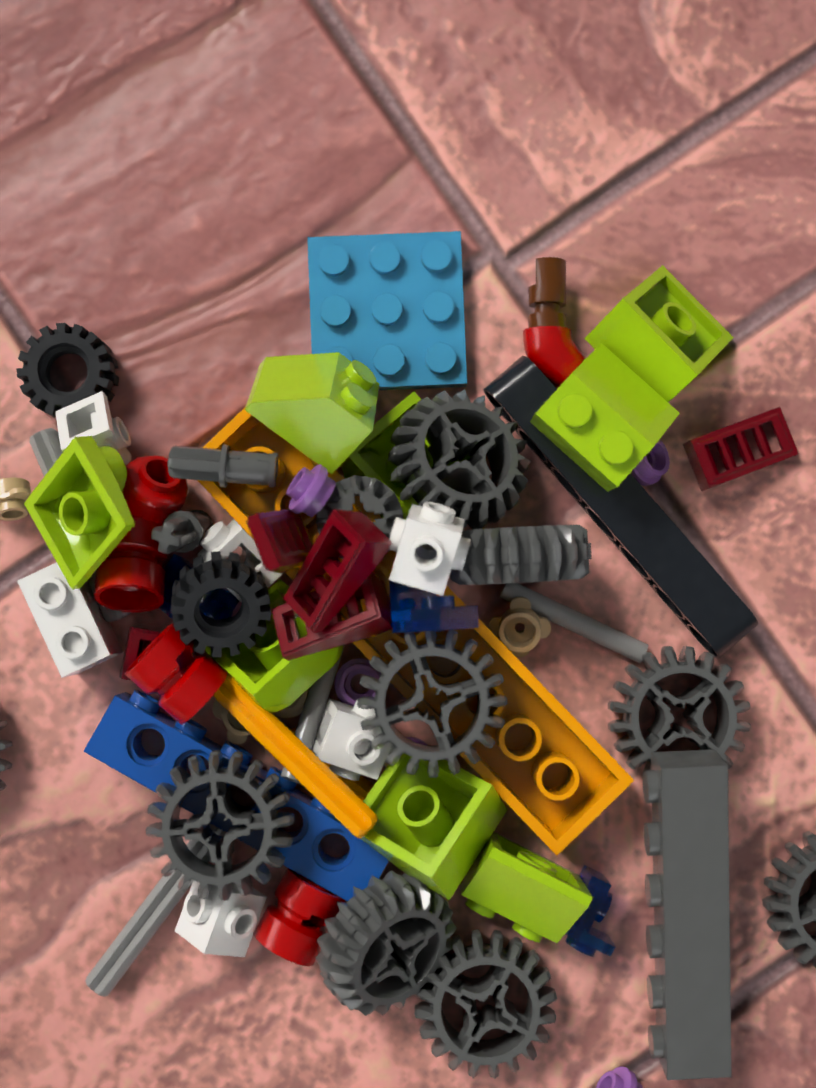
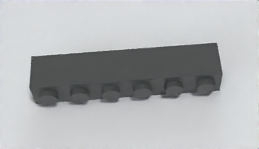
M715 749L651 752V770L643 772L645 802L647 804L652 803V822L644 824L645 850L648 856H653V874L645 875L648 907H654V925L646 926L649 958H655V975L647 976L649 1005L651 1009H656V1025L648 1026L650 1055L652 1059L660 1060L667 1080L732 1077L728 765Z

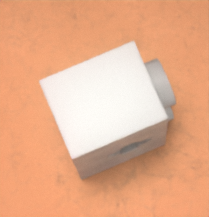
M56 562L17 581L61 678L77 675L124 653L110 622L105 621L88 580L81 588L72 590Z

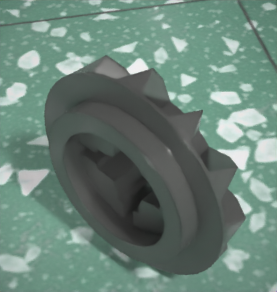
M354 475L336 482L330 498L317 513L316 526L319 534L333 509L353 511L355 496H360V503L363 504L366 512L384 515L383 519H375L373 523L390 539L396 517L403 519L402 508L396 494L376 478Z

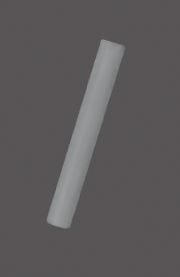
M505 583L500 594V598L511 602L515 597H525L530 600L531 609L538 616L546 617L549 621L638 663H641L643 660L642 655L648 650V644L521 584Z
M342 654L335 665L309 688L294 735L310 750H312ZM283 767L281 778L291 782L300 783L285 767Z

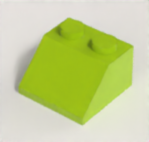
M662 265L627 294L584 339L594 350L600 343L604 344L661 397L669 402L697 377L734 337Z
M600 343L540 407L530 420V423L602 488L609 492L617 488L651 451L680 413L604 344Z
M339 352L266 357L259 365L245 411L311 460L324 466L330 474H333L373 431L380 384L366 365L357 360L351 362Z
M403 753L395 765H387L363 800L376 813L378 821L369 833L360 839L404 873L419 880L431 890L450 900L507 812V808L493 785L460 768L459 773L452 774L446 759L437 760L439 774L436 778L429 777L428 760L422 759L419 760L418 770L415 775L408 774L407 762L410 756Z
M495 832L492 833L460 883L461 895L467 898L465 902L467 907L490 919H493L495 913H498L514 921L512 928L517 933L537 943L541 942L542 937L558 943L589 907L593 898L578 874Z

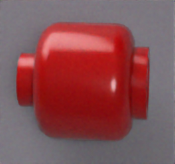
M155 455L142 456L133 459L126 465L127 478L122 494L132 517H141L147 521L163 525L164 520L171 513L181 510L189 491L187 479L169 476L167 458Z

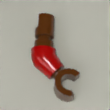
M555 257L536 258V284L529 287V307L535 308V313L529 315V328L523 330V342L527 358L542 371L550 382L559 388L586 358L572 341V330L566 327V314L560 312V308L566 306V260Z

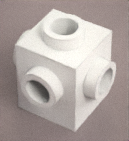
M424 502L423 507L412 504L407 520L396 517L390 535L392 545L389 550L395 551L397 554L389 580L443 596L451 568L462 571L471 539L461 536L465 519L455 517L456 512L452 508L439 503Z
M329 698L312 751L322 762L331 764L329 769L333 773L343 778L359 781L360 776L363 775L377 780L382 767H387L389 764L387 763V756L394 746L388 742L382 748L374 750L371 746V741L382 732L381 728L362 729L361 721L376 715L375 709L358 708L357 700L355 705L351 706Z
M193 880L190 891L185 898L184 907L175 932L203 954L245 957L267 897L254 888L249 895L243 896L234 882L232 883L233 890L229 900L222 901L220 899L217 885L212 886V890L206 899H200L198 897L200 883Z

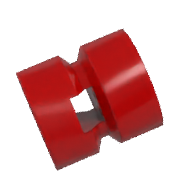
M133 517L135 525L96 569L94 597L95 601L101 606L111 610L138 613L157 609L164 603L166 572L162 566L163 561L167 558V554L159 552V542L151 539L153 528L162 524L147 521L141 517Z
M171 623L142 651L127 669L125 675L147 695L157 692L160 695L158 705L182 725L191 719L211 699L225 681L228 673L207 654L196 656L193 653L194 642L191 641L186 645L180 639V630L175 631L174 625Z
M287 867L274 893L279 902L267 906L253 935L265 948L285 960L302 966H313L316 961L315 958L321 950L317 939L326 933L323 929L326 926L324 920L336 917L339 913L337 902L346 903V900Z

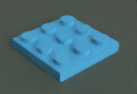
M461 231L307 237L312 354L339 352L351 362L357 360L363 363L375 375L377 382L380 384L379 390L467 386Z

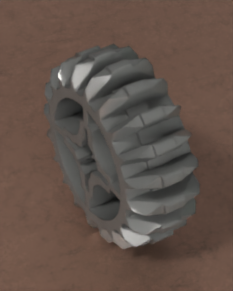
M465 389L457 392L453 398L444 390L441 393H437L432 400L428 397L419 400L414 409L408 410L400 419V427H397L393 432L390 441L394 447L388 453L387 461L398 466L391 473V481L405 483L406 485L405 489L400 493V500H409L413 497L418 506L423 507L424 502H434L448 506L456 512L455 517L465 519L463 529L467 524L472 530L482 529L488 522L490 524L498 522L505 516L506 510L510 511L519 502V493L525 489L529 481L523 473L528 469L531 460L519 455L525 449L527 440L515 439L512 435L516 430L517 422L505 424L500 419L503 406L492 411L487 409L485 395L477 397L471 403ZM425 439L430 444L427 450L433 458L432 468H430L426 458ZM486 455L491 466V471L486 463ZM467 456H471V458H470L469 460H464V461H462V462L457 461V462L453 463L452 465L447 466V464H448L450 461L453 462V461H456V460H458V459L461 461V460H463L464 458H466Z
M547 525L463 530L461 536L471 539L462 571L451 568L450 580L458 585H481L582 579L590 573L589 559H592L591 543H588L587 529L580 525Z
M427 627L425 632L427 644L417 645L415 634L412 630L404 633L405 641L409 647L407 650L401 652L396 643L389 640L385 643V648L393 659L387 664L380 657L373 656L369 661L370 665L382 674L379 679L372 676H362L360 685L375 690V697H361L357 700V706L361 709H375L376 715L362 720L361 727L363 730H371L376 727L381 728L382 732L371 741V746L374 750L382 748L388 742L394 746L387 756V763L392 766L395 765L401 755L405 753L410 756L407 762V773L415 775L418 770L419 760H428L429 777L436 778L439 774L437 760L447 759L451 773L457 774L460 772V764L456 755L464 751L468 760L476 764L480 761V757L472 744L478 740L485 747L492 748L494 746L495 740L483 729L486 724L495 728H502L504 726V719L496 714L489 713L490 707L507 705V697L501 694H489V688L499 686L504 682V679L500 673L484 677L482 671L488 668L494 661L490 654L481 656L475 662L470 659L478 645L475 640L469 639L464 644L462 650L459 651L454 648L458 637L457 631L450 629L446 634L445 644L442 645L436 644V629L434 627ZM425 656H440L451 659L463 666L473 679L461 683H440L433 677ZM410 662L416 680L415 692L408 699L399 702L398 705L386 708V691L392 677L401 667ZM422 674L426 676L430 687H436V694L443 690L448 696V700L440 703L441 713L439 714L443 724L442 728L438 727L434 715H428V708L423 713L418 707L405 711L416 707V703L424 699ZM477 695L478 703L473 721L462 735L454 739L448 721L450 712L456 705L465 702L467 698ZM410 720L424 721L431 727L438 745L429 746L415 743L404 737L393 724Z
M663 646L660 653L661 664L650 652L642 655V662L647 669L644 673L635 665H627L625 671L635 681L631 686L620 681L614 683L613 688L620 693L626 694L624 703L615 700L608 702L609 710L623 713V719L609 722L608 729L616 733L626 732L625 736L614 743V747L618 752H627L634 748L626 761L630 768H639L646 762L644 771L651 770V752H656L663 744L669 746L674 740L681 737H686L700 748L699 750L715 749L728 765V769L732 767L733 762L725 754L726 750L731 748L742 752L745 749V745L741 741L734 739L735 731L748 732L751 729L750 723L737 719V713L746 712L751 706L748 701L733 700V696L744 689L741 681H729L724 684L732 670L728 664H720L712 670L715 656L710 652H703L695 663V650L690 646H683L677 661L673 647ZM677 673H690L701 680L694 689L688 688L685 692L676 696L671 695L656 683L666 676ZM646 695L655 708L656 716L655 721L648 729L650 734L644 739L639 726V710L642 700ZM711 695L714 697L717 708V721L713 734L706 729L703 723V713L711 703L709 699ZM663 700L683 709L685 703H687L683 716L687 720L686 723L694 731L675 723L672 729H670V724L675 718L670 713L671 709Z
M213 750L210 753L209 768L206 767L199 755L192 756L188 759L191 775L184 768L176 766L169 772L176 786L162 782L155 789L158 796L167 803L153 802L148 806V814L162 820V822H156L146 828L147 836L152 838L162 837L163 842L151 849V856L153 858H160L167 854L170 858V861L161 870L163 876L168 877L172 875L176 869L184 874L178 883L179 890L185 891L193 880L199 882L198 897L200 899H206L212 890V886L217 885L220 899L222 901L229 900L233 890L232 883L234 882L239 892L243 896H247L253 890L251 876L263 885L267 884L271 879V873L266 864L281 868L285 861L284 855L275 847H290L293 842L292 835L278 830V828L292 825L295 821L293 813L277 812V808L289 802V793L280 792L274 796L270 794L269 790L276 785L279 777L276 773H273L262 783L255 777L263 766V762L258 759L249 766L247 772L242 770V752L236 751L232 754L228 767L224 766L223 755L220 750ZM209 783L210 794L206 797L205 813L192 815L189 819H179L182 803L189 791L201 784ZM226 783L233 784L246 791L255 800L261 813L237 807L232 801L230 788L226 787ZM217 813L226 815L224 821L229 818L234 825L224 835V839L223 836L216 834L217 829L212 831L208 824ZM264 830L260 849L246 861L232 865L235 839L240 836L250 835L252 831ZM182 836L185 837V840H197L205 844L209 850L211 862L215 863V865L204 862L195 856L186 846Z
M807 831L803 832V849L792 842L785 843L786 852L791 856L787 862L777 857L772 859L771 864L780 871V875L778 878L772 876L764 878V885L775 891L776 894L762 899V902L767 910L775 912L768 918L767 924L774 932H781L777 940L778 943L785 950L794 949L793 956L802 964H806L812 959L813 966L816 968V937L808 934L803 926L812 921L816 923V835ZM811 874L812 883L810 889L799 897L805 880Z
M389 871L383 880L371 876L367 888L361 890L353 886V897L347 903L337 902L339 913L336 917L324 920L328 932L317 939L321 952L315 959L319 964L320 975L324 979L325 986L342 1005H346L351 1011L354 1009L359 1010L367 1016L374 1010L384 1015L392 1004L402 1009L406 998L411 995L417 997L420 989L429 982L425 975L435 973L438 968H441L439 957H443L445 953L452 950L453 945L450 936L457 928L451 918L453 911L448 907V902L441 895L406 873L398 875L393 871Z
M475 929L471 934L472 945L465 947L459 935L452 937L451 940L455 953L450 955L447 952L443 957H439L441 968H438L435 973L425 975L429 982L420 989V993L417 996L424 1001L415 1005L414 1013L415 1018L426 1020L420 1026L422 1039L430 1040L435 1038L431 1045V1051L435 1057L442 1056L450 1051L448 1067L453 1071L459 1068L465 1060L468 1061V1074L473 1079L478 1075L480 1065H488L490 1077L496 1079L499 1076L498 1064L507 1062L508 1068L512 1072L517 1073V1070H519L517 1055L520 1053L527 1059L535 1060L537 1053L531 1042L532 1040L538 1043H548L550 1036L542 1024L555 1023V1011L546 1005L556 1001L557 996L554 988L544 986L551 979L548 968H535L540 960L535 950L527 951L520 956L523 947L520 938L514 937L504 948L502 947L503 936L501 931H493L489 944L483 943L480 930ZM478 965H491L486 974L479 978H469L462 974L458 978L456 977L468 968ZM511 972L527 988L528 997L524 1014L516 1011L514 1003L505 997L506 991L509 988L507 979ZM445 991L454 995L455 1003L466 1010L463 1016V1027L460 1032L453 1028L443 1013L441 1005ZM489 995H493L495 1006L486 1004L482 1010L477 1012L475 1000L484 1002ZM499 1028L508 1032L498 1038L480 1040L491 1029Z

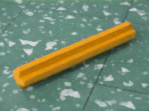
M230 675L227 676L223 684L213 695L216 700L356 838L360 839L368 834L378 821L376 813L272 712H268L260 707Z

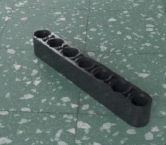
M521 356L483 389L486 397L495 408L503 406V418L508 423L517 422L516 433L523 440H527L526 444L701 645L708 652L714 654L715 658L719 659L758 625L754 614L631 473L617 488L607 492L530 423L534 414L557 389L529 358Z

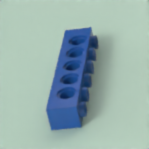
M134 690L132 695L124 692L114 696L83 751L155 793V789L162 782L176 786L169 772L176 766H180L187 771L186 762L190 755H201L209 762L210 753L213 750H220L223 755L224 766L228 767L232 754L236 751L242 752L243 762L241 769L246 772L252 764L250 760L253 757L250 752L229 741H225L224 745L221 746L205 737L207 729L192 719L181 725L175 719L159 711L161 706L158 705L159 701L139 690ZM147 728L155 729L162 734L165 747L161 755H151L144 750L141 738ZM271 766L268 772L263 769L259 771L255 777L262 783L269 775L273 773L278 775L279 781L269 790L272 796L280 792H288L290 795L289 802L277 808V810L283 807H292L298 810L303 818V827L297 831L288 832L278 828V830L293 836V842L290 847H275L285 857L284 866L347 902L353 897V886L363 890L367 888L371 876L380 878L389 860L363 840L356 838L315 797L313 798L295 788L297 783L281 778L282 770ZM209 783L201 784L191 789L181 807L194 815L205 813L206 797L210 794ZM226 783V787H227V788H230V794H231V786H232V784ZM232 798V801L235 803L237 807L244 810H255L256 813H261L257 803L251 806H241L237 804ZM217 813L210 822V824L226 833L231 826H234L229 818L224 821L226 815L222 813ZM264 830L252 831L250 835L240 836L237 839L259 850L262 845ZM330 833L340 834L347 839L350 849L341 857H331L323 851L321 839Z

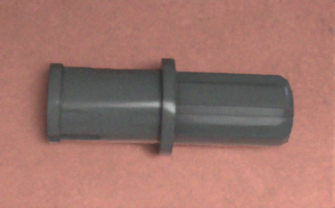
M223 444L222 450L174 446L171 447L169 452L168 472L169 476L178 479L219 482L221 488H226L228 483L265 485L275 488L278 475V453L266 454L233 451L230 449V445Z
M180 510L171 513L164 520L163 525L153 528L151 539L159 542L158 551L161 553L169 554L174 551L186 553L200 545L206 530L214 524L209 514L203 510Z

